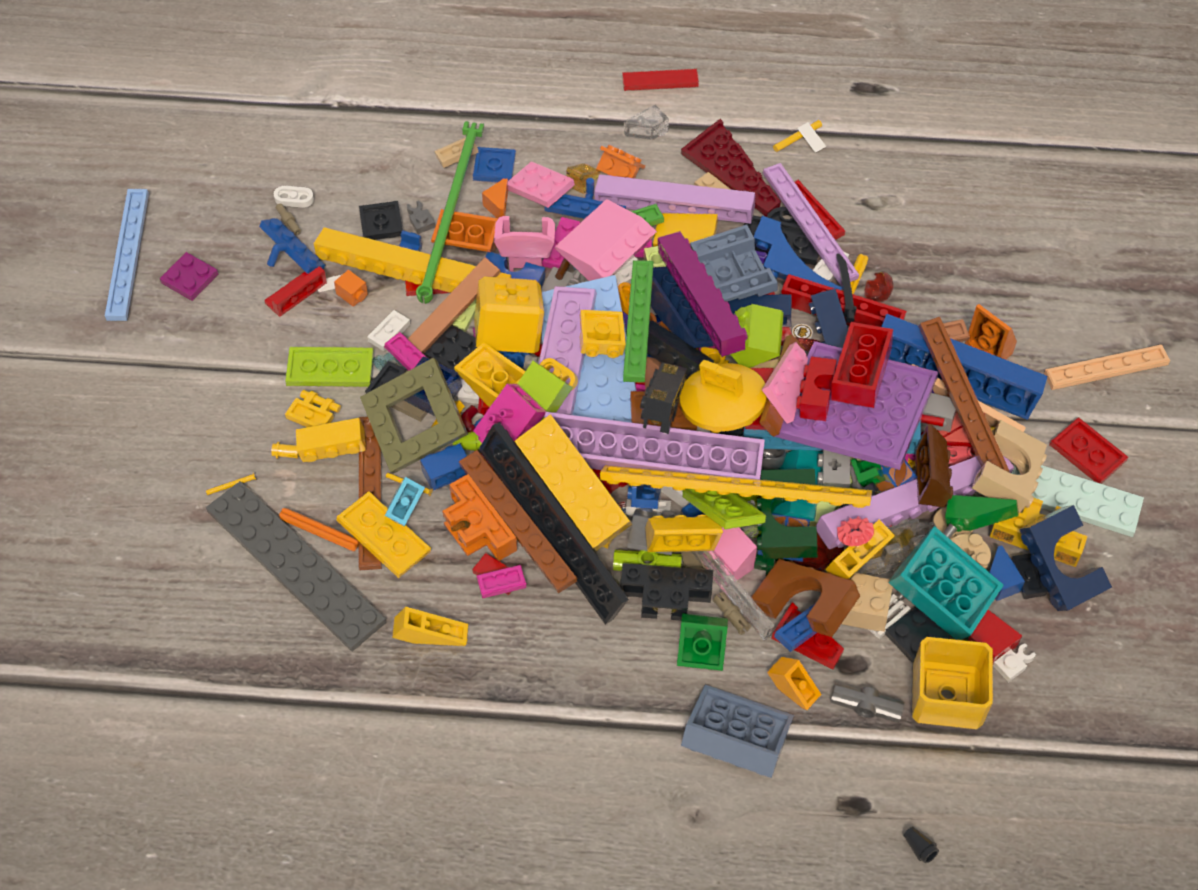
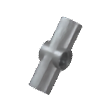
M837 682L831 699L832 704L853 709L859 716L865 718L877 716L898 723L901 720L905 703L882 696L874 688L862 687L858 689Z

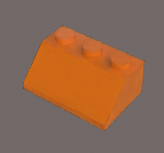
M441 209L432 235V243L435 242L437 236V232L444 212L443 209ZM454 211L444 245L492 252L497 248L494 237L495 224L498 218Z

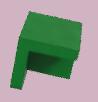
M856 458L851 460L858 483L863 487L872 482L878 484L886 481L880 464L868 461L859 462Z

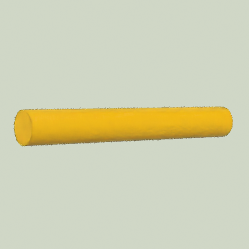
M817 120L810 124V126L815 131L822 127V122ZM798 131L773 145V149L775 152H778L803 138V135Z

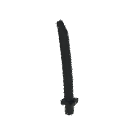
M838 253L836 254L845 302L843 315L846 316V322L851 323L855 321L854 317L857 307L853 304L846 261Z

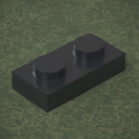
M388 361L367 387L365 394L406 373V369Z
M1031 554L1012 556V562L1025 581L1021 589L1024 599L1046 596L1047 588L1042 584L1040 580L1041 575L1031 561Z

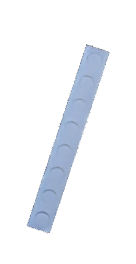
M147 189L127 190L105 311L106 321H127L149 197Z

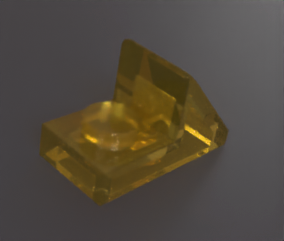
M585 163L567 167L566 170L567 177L574 180L575 185L572 189L582 194L586 193V179H597L601 172Z

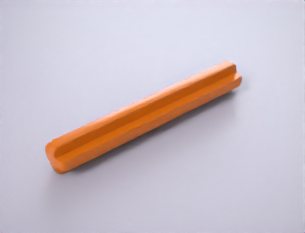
M282 508L279 513L282 521L346 549L356 551L359 546V541L356 538L293 510Z

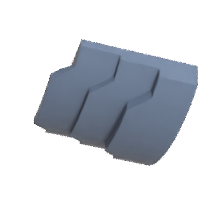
M747 225L690 243L691 249L695 250L698 255L699 262L705 265L706 273L708 276H712L715 287L720 289L724 301L740 300L755 294L759 297L778 291V282L771 269H765L755 251L754 237Z

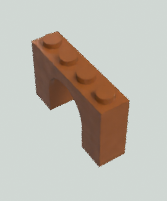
M779 559L753 594L751 601L757 613L776 619L787 602L796 594L809 590L821 592L820 598L806 617L814 632L833 637L860 598V594L855 582L851 579L841 578L829 572H821L812 567H804L792 561L788 562Z

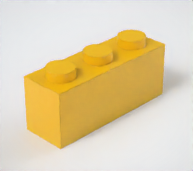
M360 418L296 429L297 453L302 462H314L318 459L335 458L340 455L366 451L365 429Z

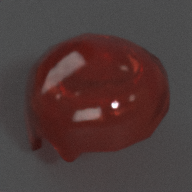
M882 271L874 273L876 278L866 282L864 291L867 299L885 302L891 296L894 289L893 278L887 272Z

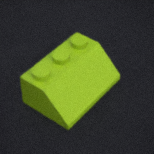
M751 304L735 311L741 328H745L748 339L745 340V350L730 354L739 365L751 368L779 357L784 314L782 310Z

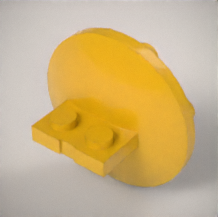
M706 360L700 363V370L693 373L685 381L680 395V405L685 417L693 425L710 430L713 433L736 430L751 425L762 414L767 401V396L762 391L765 382L754 370L739 364H716Z

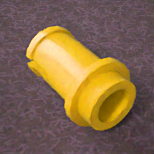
M280 442L272 444L271 455L275 456L276 459L279 457L298 459L297 445L280 444Z

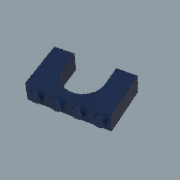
M1074 505L1062 507L1019 529L1022 534L1021 539L1030 551L1031 561L1037 567L1041 575L1040 580L1044 587L1047 588L1050 602L1057 611H1068L1112 588L1103 567L1091 568L1070 578L1064 575L1055 563L1054 549L1059 539L1083 526Z

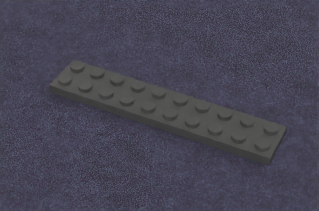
M241 481L206 507L207 512L351 652L386 624V619Z

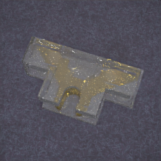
M918 518L913 520L905 519L899 522L898 525L886 526L895 537L856 573L876 576L899 568L931 528L936 527L934 521L926 524L925 522L919 523Z

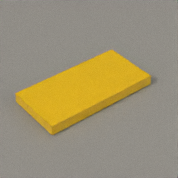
M367 492L340 513L336 521L395 576L400 578L431 552V548L406 525L402 526L385 517L388 508L373 494Z

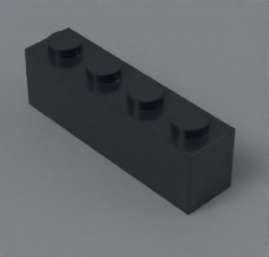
M653 320L649 321L647 354L661 363L687 368L686 380L693 373L700 370L699 365L703 360L714 363L713 359L690 346Z

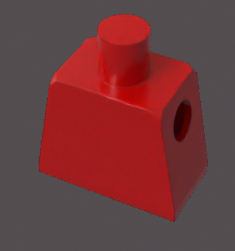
M987 610L973 633L969 636L968 641L987 643L992 648L993 665L994 661L1009 650L1013 651L1018 647L1022 635L991 611Z

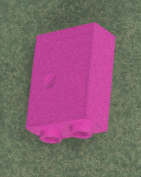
M506 384L473 431L479 436L478 440L483 443L492 425L500 422L515 442L516 439L538 424L545 416L546 411L518 384Z

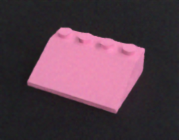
M606 199L555 246V249L588 281L615 275L649 243L657 231L642 217Z

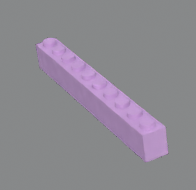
M977 456L949 467L952 469L950 486H953V495L971 496L977 492L972 489L976 474L982 468ZM1004 457L1005 462L1010 471L1009 473H1011L1014 469V466L1011 464L1009 459ZM913 480L872 496L870 506L856 508L851 504L822 515L816 525L817 532L828 549L834 547L841 548L845 544L838 539L837 528L841 526V521L847 522L849 517L851 519H856L858 516L861 519L868 518L869 522L873 524L880 520L888 527L890 525L897 526L905 519L910 517L911 519L917 518L923 512H932L939 507L918 504L917 480Z

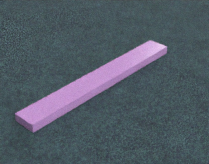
M779 163L763 169V175L838 283L842 285L836 254L838 253L846 261L850 282L857 280L859 273L783 165Z

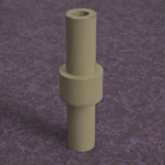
M277 204L275 208L281 215L283 223L289 226L294 235H299L301 229L296 224L292 213L288 212L283 204Z

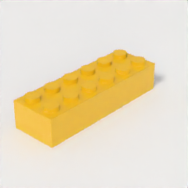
M551 414L515 440V443L593 549L598 551L633 525Z

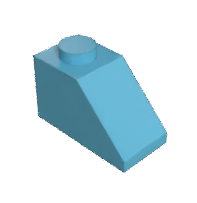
M405 477L395 492L385 517L405 526L425 487Z

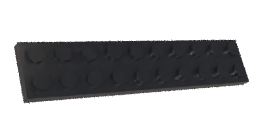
M500 422L492 425L479 448L480 452L506 488L577 577L575 584L605 625L617 616L629 600L624 590L619 587L611 572L603 565L597 553L593 551L586 538L576 528L572 519L566 514L559 501L555 499L548 489L546 483L542 481L534 467L525 458L521 449L510 437L508 431L504 429Z

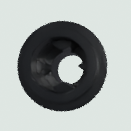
M914 826L905 831L903 837L919 861H923L926 864L938 855L939 849L937 844Z

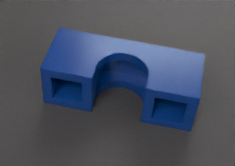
M487 252L485 256L501 273L509 274L513 279L536 280L541 285V288L545 282V267L526 262L520 271L511 272L507 270V257H502L500 254Z

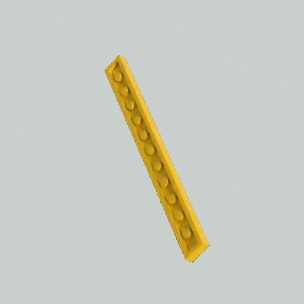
M605 465L600 472V480L607 481L609 484L625 482L630 486H641L642 484L650 485L652 488H663L666 486L678 491L687 488L694 489V491L699 493L717 491L721 495L739 493L742 497L760 495L764 499H774L775 497L784 498L786 501L802 499L813 504L823 501L829 502V504L834 506L852 504L856 508L870 506L872 499V490L609 465Z

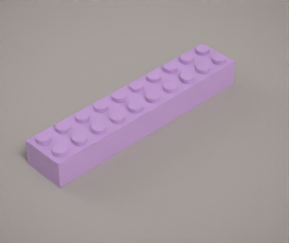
M551 412L545 413V418L550 414L591 469L602 470L605 465L760 480L765 442L763 439L671 428L669 434L660 432L661 426L647 425L645 429L643 424Z

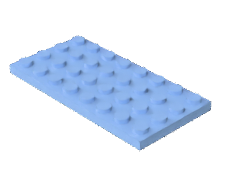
M615 275L566 286L595 289L597 295L594 310L623 312ZM554 289L542 292L544 306L541 332L542 342L544 341ZM624 322V332H625V342H626L627 333H626L625 322ZM625 349L623 355L617 358H610L604 354H598L596 357L584 355L573 415L631 423L630 391L637 390L635 382H623Z

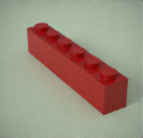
M788 274L781 294L792 295V308L812 314L809 303L812 302L811 295L835 288ZM836 289L842 312H844L843 291ZM852 294L853 304L857 307L854 317L855 323L881 327L886 314L905 320L906 310Z

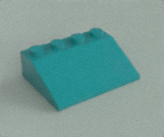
M935 526L931 528L903 561L888 582L955 640H962L973 633L1003 587V584Z

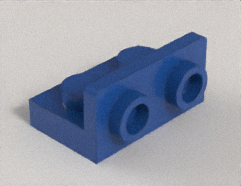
M646 484L643 486H628L627 499L631 500V507L658 509L661 488H652Z

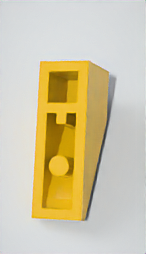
M878 520L873 524L874 535L870 541L860 546H849L825 570L835 576L850 579L895 535Z
M405 607L394 617L392 638L413 644L467 645L468 624Z

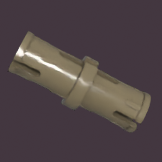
M725 592L719 593L721 598L716 595L713 602L724 613V618H728V621L733 624L740 635L745 634L744 628L748 632L751 624L740 613V608L730 601Z

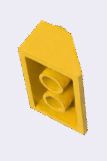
M678 515L673 518L654 516L648 518L645 526L647 552L714 551L723 534L722 527L707 515H698L696 517Z

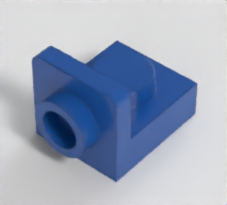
M402 231L399 246L420 252L422 249L421 236L413 232Z

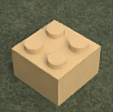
M855 573L850 579L855 582L860 598L842 624L885 632L893 586L888 583L890 579Z

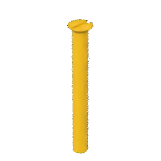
M253 473L252 475L206 490L207 496L231 488L239 481L245 483L256 480Z
M387 473L385 476L398 483H401L403 478ZM425 487L423 492L430 497L433 489Z

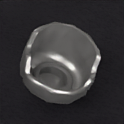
M764 449L761 470H778L784 463L786 457L785 449L780 451L777 449Z

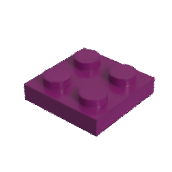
M185 252L160 277V281L163 285L193 301L219 274L216 268Z

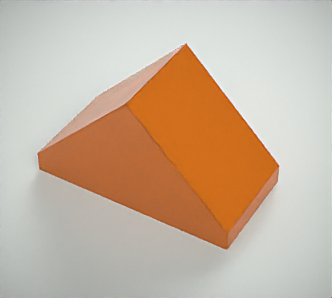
M502 179L482 192L483 206L498 219L505 216L508 198V179Z

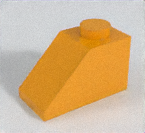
M781 657L767 672L778 690L804 710H808L821 695L809 674L797 659Z

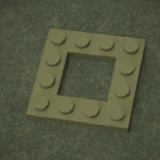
M435 358L422 363L360 397L389 471L393 474L468 435ZM424 389L438 424L403 442L389 408Z

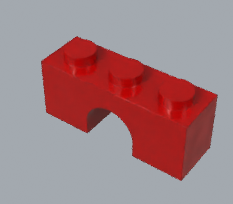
M811 356L809 365H805L804 377L806 380L801 381L800 393H802V396H798L796 406L797 409H800V418L820 421L827 420L830 391L822 389H832V380L837 367L836 359Z

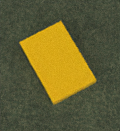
M662 213L664 222L656 226L657 232L654 235L653 246H658V237L679 231L684 238L689 240V243L716 235L718 214Z

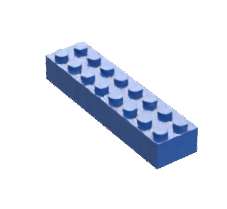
M886 314L881 327L893 329L892 349L888 360L909 365L914 364L921 368L937 371V378L942 380L919 326ZM950 338L977 400L1028 420L1043 394L1048 376Z

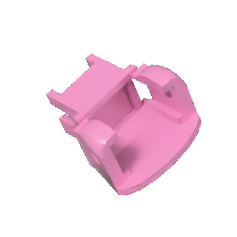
M499 217L495 224L494 242L502 257H509V270L511 272H514V268H523L526 262L542 267V258L550 256L554 245L555 223L551 218L542 217V233L510 232V217Z

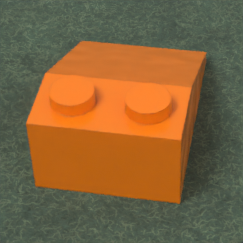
M980 304L976 306L968 331L970 338L965 341V344L1005 360L1013 354L1017 343L1012 328Z

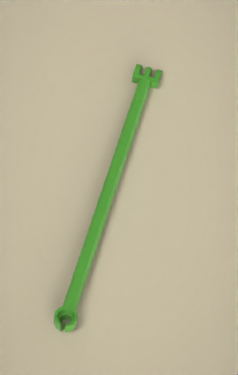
M469 121L464 122L462 132L463 135H466L423 283L416 289L417 299L421 303H423L422 296H424L425 304L433 299L432 285L475 139L483 135V123H480L479 128L476 129V122H472L471 128H469Z

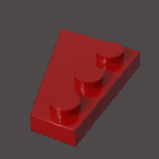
M793 602L772 634L771 639L777 642L779 641L774 637L776 631L801 614ZM816 633L794 649L796 652L834 670L844 652V648L832 637Z

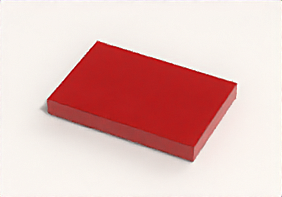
M1079 417L1050 442L1052 448L1094 482L1100 484L1109 478L1129 458Z

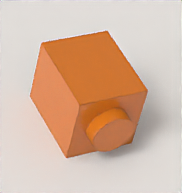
M349 269L334 281L336 294L353 307L362 302L368 295L366 282Z

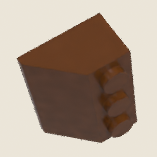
M931 424L927 425L915 448L918 504L944 508L947 501L953 496V486H950L952 469L949 468L951 453L947 449V440Z

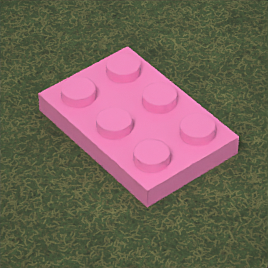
M530 162L508 181V191L549 208L575 184L574 180L570 177Z

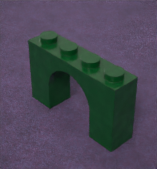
M815 469L761 470L760 480L816 485ZM775 497L774 499L757 498V509L766 515L765 523L757 524L758 531H762V537H757L758 550H762L763 559L818 558L817 526H784L777 522L772 514L776 507L786 502V500L781 497Z

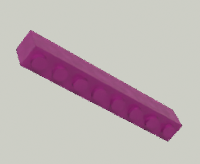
M680 231L658 237V254L720 355L723 357L745 350V340L748 339L745 328H741L739 325L738 317L736 314H732L729 303L724 301L720 289L715 287L712 276H708L706 273L705 265L699 262L698 255L695 250L691 249L689 240L684 238Z

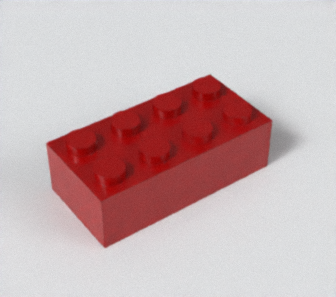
M855 322L850 323L832 380V401L870 408L875 407L892 349L893 329Z

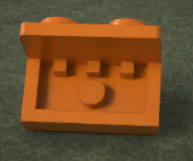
M609 144L607 148L604 146L600 147V150L604 152L596 169L608 175L635 179L639 168H645V165L641 164L642 159L630 155L623 150Z

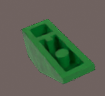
M953 495L947 504L945 514L946 525L948 527L949 524H952L957 528V532L982 528L1017 517L1019 515L1017 500Z

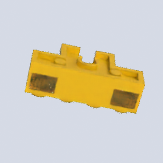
M1034 498L1029 508L1024 507L1022 513L1017 517L995 523L990 537L1029 551L1021 539L1022 534L1019 529L1046 516L1039 513L1043 501ZM1056 506V508H1055L1054 511H1056V510H1058V509H1060V508H1062V507ZM1072 531L1061 537L1054 549V560L1076 567L1088 536Z

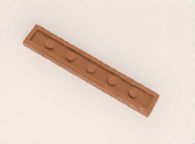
M484 258L412 333L408 340L424 354L477 298L478 281L484 276L497 277L501 271L487 258Z

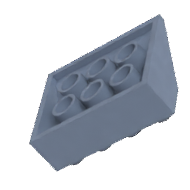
M705 685L686 724L681 746L772 778L794 715Z

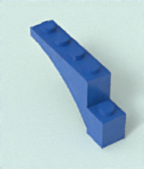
M762 216L754 234V241L758 248L762 250L770 249L763 266L765 269H771L775 279L778 277L786 281L788 274L842 291L841 286L815 273L796 255L782 233L781 222Z

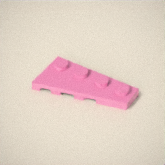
M797 342L789 345L762 389L787 424L794 421L797 398L800 396L801 381L804 379V368L808 362L805 351L800 348Z

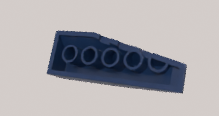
M653 267L651 307L657 316L676 336L694 348L714 346V343L668 268Z

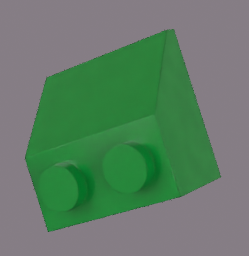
M682 614L677 666L723 671L728 618Z

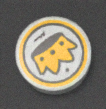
M798 324L793 327L792 334L802 345H805L811 341L813 331L806 324Z

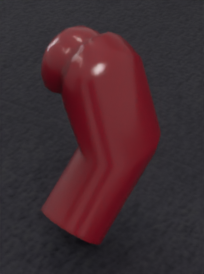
M470 405L461 415L467 433L473 432L475 426L472 424V418L478 411L473 405Z

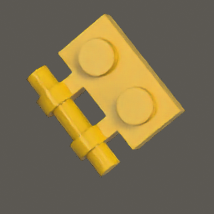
M302 390L300 397L304 401L296 398L285 413L286 419L305 427L323 425L332 422L334 416L330 411L338 413L341 405L335 403L333 399H325L318 396V393L314 391Z

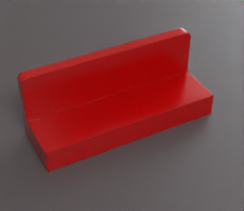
M319 266L309 274L303 272L265 299V304L281 317L327 284L325 271Z

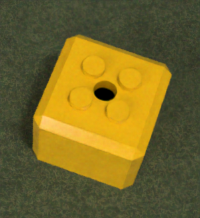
M485 276L478 281L474 315L476 347L485 342L496 351L523 353L539 351L544 318L541 285L536 280Z
M926 637L921 641L913 663L912 718L917 723L969 729L981 727L993 703L992 648L987 643ZM949 690L953 693L954 697L947 699L943 697L941 692Z

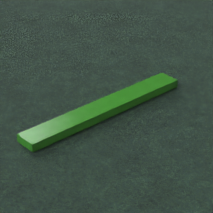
M633 260L623 382H645L653 261Z

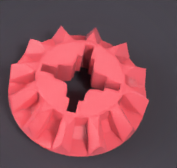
M858 516L856 519H851L849 517L847 522L841 521V526L837 528L838 539L847 546L863 545L870 541L874 535L873 523H870L868 518L861 519Z

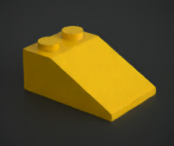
M485 342L454 367V370L489 407H491L506 384H517L525 373L522 368Z

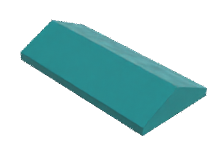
M802 449L792 450L786 453L784 463L779 470L815 469L817 485L818 472H821V467L817 466L818 454H822V452ZM807 500L786 501L777 506L773 514L815 521L817 503H808Z

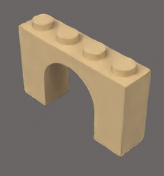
M1000 420L992 433L1002 455L1015 464L1020 475L1009 473L986 461L976 474L972 489L988 498L1017 500L1020 514L1024 507L1029 508L1033 502L1034 496L1032 494L1038 486L1036 480L1043 470L1040 466L1047 457V454H1045L1047 444Z

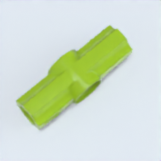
M614 550L613 570L622 571L623 563L681 568L682 554L668 555L644 550L640 552ZM644 561H650V562H652V563H650V564H645V563H643V562H644Z

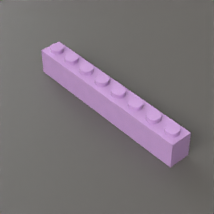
M599 174L594 191L595 200L604 202L608 199L615 204L626 206V209L637 210L657 204L661 213L718 214V220L750 224L755 208V192Z

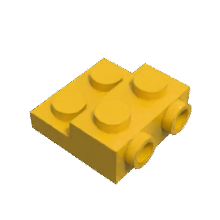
M580 310L581 332L579 338L581 353L586 354L588 357L604 354L610 358H617L623 355L626 345L623 312Z

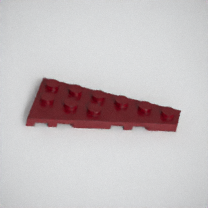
M721 118L681 148V155L706 173L712 174L731 190L755 192V209L766 217L773 209L780 207V199L772 188L766 185L761 173L757 172L753 167V162L740 144L736 143L732 138V133L724 127V122Z

